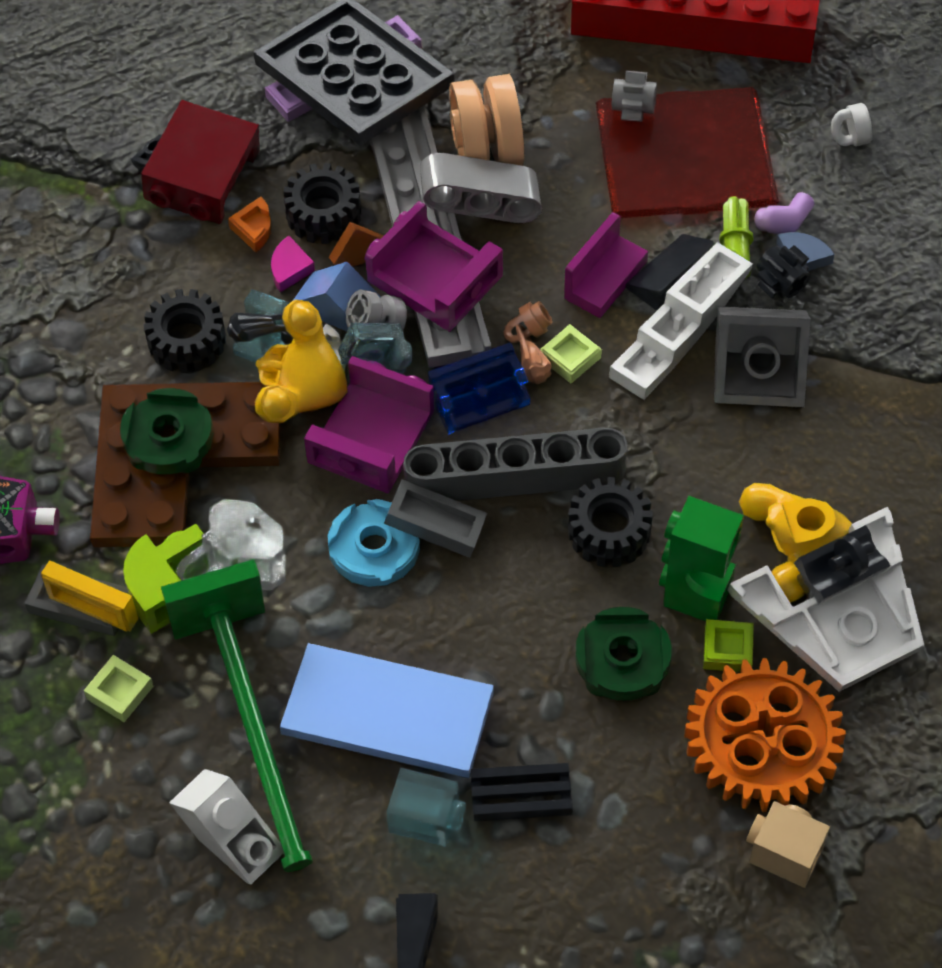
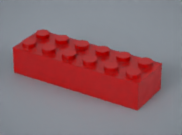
M572 0L571 35L811 63L820 0Z

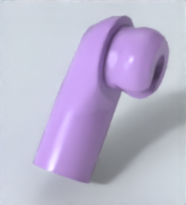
M800 192L795 195L789 206L774 205L760 208L754 216L755 226L760 231H767L772 234L796 232L813 208L814 200L810 195Z

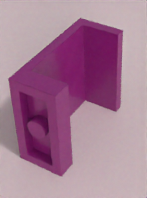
M352 356L348 362L350 384L347 387L348 393L339 401L324 429L312 424L304 437L307 463L389 494L404 467L405 455L410 449L415 447L434 412L433 385L427 384L417 376H405L389 370L376 361H365Z

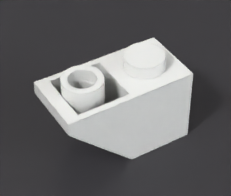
M204 769L169 802L196 838L250 885L284 853L280 841L228 776Z

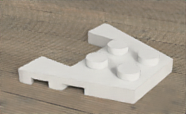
M888 507L851 524L848 530L850 533L865 525L868 527L876 549L887 558L891 565L885 571L819 604L815 597L794 607L790 604L768 566L730 583L728 587V592L737 602L838 692L919 652L924 646L911 590L906 586L901 566L903 558L899 544L896 545L892 530L894 522Z

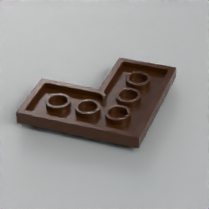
M261 382L103 385L90 533L92 546L132 547L145 534L148 535L155 546H159L172 533L186 530L189 473L154 474L136 469L130 463L123 447L120 424L126 409L133 402L136 407L140 402L148 399L147 393L162 388L182 389L195 395L198 398V403L204 406L205 409H208L214 432L212 445L208 453L202 458L199 468L279 466L281 423L266 422L255 411L257 395L265 386ZM166 425L164 431H156L155 434L161 437H170L176 432L173 425Z

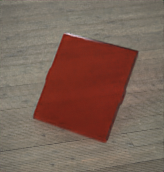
M753 87L694 92L687 90L657 94L654 114L643 113V122L621 120L622 111L612 110V98H602L595 102L611 210L620 215L621 218L670 214L692 215L704 214L709 211L723 210V204L730 197L734 196L738 199H746L749 208L768 207L779 203L758 93Z

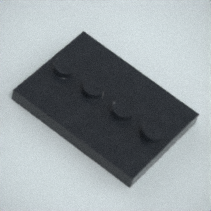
M338 0L254 51L255 64L360 146L450 88V83L455 82L454 73L355 0Z

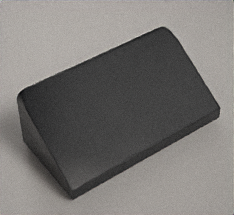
M682 234L626 283L625 288L657 311L665 303L666 292L716 243L709 239Z

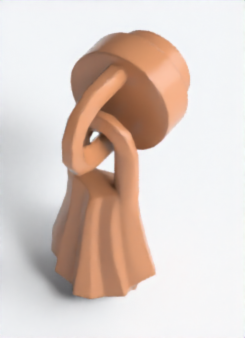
M538 301L535 304L528 302L519 308L520 314L511 319L504 329V336L507 341L511 343L520 342L522 381H529L535 384L545 382L552 374L550 371L552 368L551 362L532 343L530 338L531 335L536 338L540 337L548 331L547 327L552 324V319L547 309ZM524 322L527 329H525L520 323ZM515 326H516L517 335H513V334L511 333V330H512Z

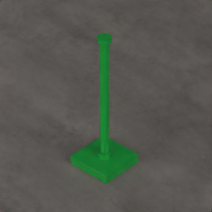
M255 559L161 586L175 640L213 628L285 855L281 860L285 872H293L309 866L313 860L310 851L303 849L232 626V622L265 613L260 574Z

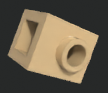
M774 801L767 816L764 817L758 814L751 826L746 842L753 844L749 863L805 888L825 846L830 826L813 819L811 814L801 807L795 805L784 806Z

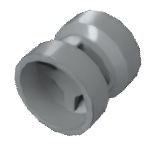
M362 289L355 291L350 297L346 308V323L351 332L364 335L373 332L376 337L393 340L402 333L405 327L407 309L405 302L401 298L390 295L379 297L375 292Z

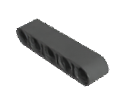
M594 428L424 444L413 447L405 455L403 463L404 480L456 501L576 490L584 484L591 488L592 480L598 478L602 486L607 485V477H615V484H617L625 475L628 443L625 436L616 429ZM600 456H611L613 458L604 459ZM556 460H565V461H568V462H565V463H557V462H555V461H556ZM512 464H520V465H522V466H521V467H511V466H509V465H512ZM468 468L477 469L476 471L472 472L464 471V469ZM424 472L431 473V475L428 476H419L418 474Z

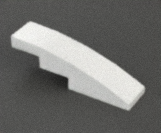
M717 242L666 292L665 303L638 329L637 340L610 366L609 378L645 400L717 317L718 306L725 307L751 271L753 263Z

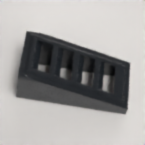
M435 893L398 894L399 898H396L398 968H425L438 919V895Z

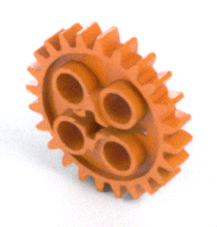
M762 658L759 670H753L750 663L745 659L742 660L741 671L738 674L726 665L723 668V682L710 675L707 679V691L697 689L694 699L696 705H689L687 720L690 723H687L685 726L684 738L691 740L687 745V756L698 757L695 761L694 772L699 774L710 771L706 787L711 789L719 784L724 785V801L730 799L735 793L742 795L741 806L743 809L748 807L752 798L759 799L762 812H767L770 800L776 799L778 803L784 806L789 805L790 796L792 795L800 803H807L808 788L819 794L823 792L824 778L833 780L837 769L834 763H840L844 749L839 745H842L844 742L846 730L837 728L842 721V712L830 711L833 707L834 695L819 697L822 681L817 680L809 685L805 684L806 670L803 668L794 676L788 675L786 661H783L777 671L770 670L767 658ZM775 703H782L790 707L792 710L789 712H780L775 710L771 705ZM737 713L743 716L745 720L733 722L728 720L724 714ZM723 740L730 742L731 744H725L723 743ZM796 746L805 751L806 754L794 756L789 754L784 748ZM750 756L756 759L758 764L747 766L741 764L736 758Z

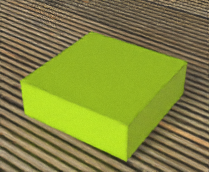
M706 619L703 669L723 671L724 666L728 665L735 672H740L742 660L745 659L752 667L754 623Z

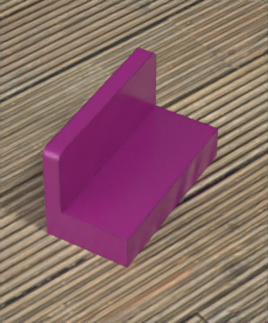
M614 212L608 216L565 268L564 299L598 318L604 315L624 291L626 283L648 261L647 250L620 236L621 216Z

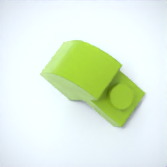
M197 524L184 531L172 533L157 547L148 535L145 534L134 543L125 558L123 573L128 593L133 598L138 617L151 634L170 623L161 586L181 581L180 578L211 560L206 536Z

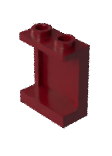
M181 100L141 173L144 199L158 207H168L189 214L197 220H208L221 224L225 217L224 203L246 161L254 163L260 151L259 124Z

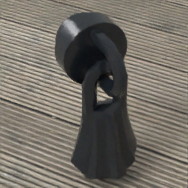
M234 313L230 317L229 326L226 328L228 335L236 343L249 342L255 338L275 332H280V338L285 345L291 344L293 341V337L286 331L284 322L281 325H276L275 320H282L283 313L273 315Z

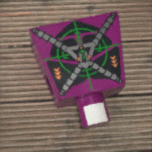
M0 476V564L25 561L30 555L33 535L56 536L58 534L60 524L58 508L37 507V502L29 482Z

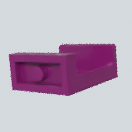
M420 201L408 212L403 211L396 218L393 227L381 239H375L365 254L367 281L390 296L401 298L406 306L448 332L453 330L503 276L502 248L488 241L478 251L430 222L427 218V205Z

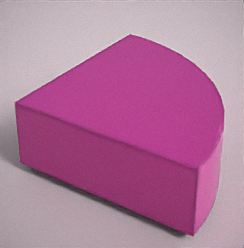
M287 236L279 243L272 255L271 269L275 286L279 292H282L315 271L314 261L290 236Z

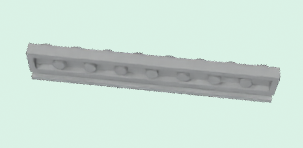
M424 105L370 139L392 227L396 218L403 211L408 212L418 201L424 203L420 164L425 157L437 153ZM427 206V218L430 222L462 240L454 213L437 211ZM479 302L451 332L414 311L429 368L472 360L474 355L484 354L485 357L491 356V343Z

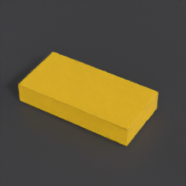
M50 560L42 570L41 576L50 599L126 632H130L137 622L138 615L131 595Z

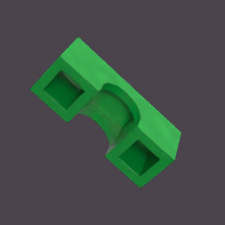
M688 496L681 513L675 510L672 512L664 533V538L668 539L662 555L661 562L665 563L659 580V586L665 588L663 606L706 621V619H719L730 594L728 587L734 579L736 564L731 563V560L740 541L744 515Z

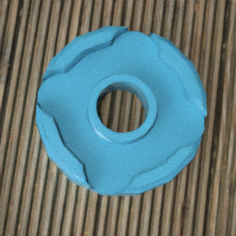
M375 499L367 500V504H361L357 507L356 504L345 508L333 520L328 533L330 560L337 572L350 582L368 587L388 585L403 578L415 565L420 552L419 538L384 524L392 502ZM370 535L382 536L386 540V543L378 549H368L361 544Z

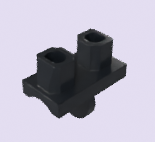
M866 525L799 557L794 562L800 572L797 576V581L809 599L815 597L818 604L885 571L891 566L887 558L876 549L872 541L871 532Z

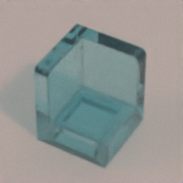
M251 289L244 301L246 313L273 315L282 314L284 308L290 302ZM275 320L276 325H281L283 320ZM275 332L255 338L249 342H235L233 352L237 356L256 362L272 346L285 344L280 338V332Z

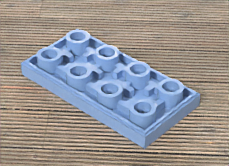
M308 643L280 725V731L282 735L469 778L494 694V685Z

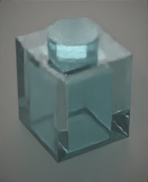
M400 768L386 812L389 833L446 847L450 831L460 830L465 812L466 802L459 801L458 782Z

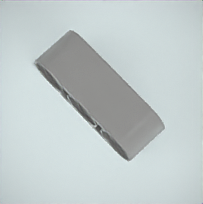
M448 153L431 154L425 157L420 164L423 201L430 209L514 223L530 222L541 214L542 205L538 177L532 168Z

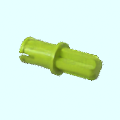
M736 196L730 197L723 204V231L719 236V241L721 245L750 262V245L754 241V236L749 230L748 202L746 199H738Z

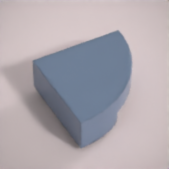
M786 232L777 235L776 244L781 248L786 246L790 249L795 245L809 258L806 262V265L809 267L808 271L833 264L835 254L820 239L799 232Z

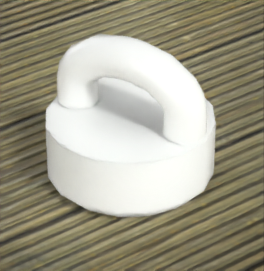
M865 104L849 105L846 109H842L834 115L831 121V134L839 145H854L856 147L871 143L873 138L872 124ZM845 119L847 120L850 134L844 136L841 131V124Z

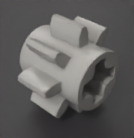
M626 71L625 80H614L612 110L622 111L621 120L643 122V113L654 114L657 82H647V72Z

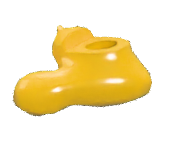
M295 299L284 308L282 320L286 331L293 337L292 343L288 345L276 344L262 358L256 360L255 365L259 371V379L265 387L257 395L255 411L266 422L284 423L298 413L332 406L341 401L348 393L344 369L324 335L319 311L309 301Z
M753 483L743 490L739 500L744 516L755 521H766L767 526L771 529L778 551L786 555L788 560L775 567L771 572L790 603L804 596L805 592L797 581V576L800 572L794 562L799 557L848 534L852 523L844 514L833 509L827 502L811 498L805 499L783 491L771 484Z

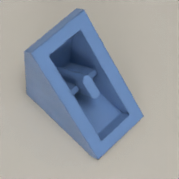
M348 262L312 272L293 299L309 301L319 311L321 320L325 323L366 340L372 334L364 335L351 332L347 327L346 308L354 292L362 289L377 293Z

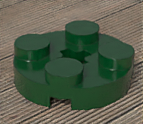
M176 388L157 389L147 393L148 399L140 402L136 407L133 402L126 409L120 424V435L123 447L133 467L154 474L191 473L200 467L202 458L208 453L212 445L214 432L208 409H205L204 406L198 403V398L195 395ZM166 425H173L176 432L170 437H161L155 434L156 431H164Z
M632 607L608 608L596 614L595 620L589 623L585 629L583 626L579 632L575 651L576 667L591 694L623 701L639 699L644 696L654 695L661 688L662 681L670 669L672 646L670 637L664 627L661 625L659 628L655 622L649 620V614ZM625 645L628 652L636 653V656L630 658L629 661L622 662L618 661L617 658H613L611 654L617 653L618 646Z

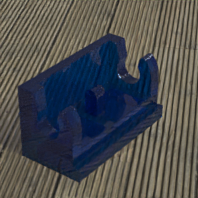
M511 342L428 371L429 384L433 385L434 407L448 434L530 405V396L524 384L529 383L528 378L514 352Z

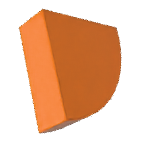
M261 196L228 218L229 228L254 252L260 250L267 242L271 233V217L268 205Z

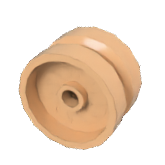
M498 75L486 79L483 89L484 104L480 90L473 80L450 83V122L457 154L490 160L491 148L496 162L523 165V128L517 93L511 75Z

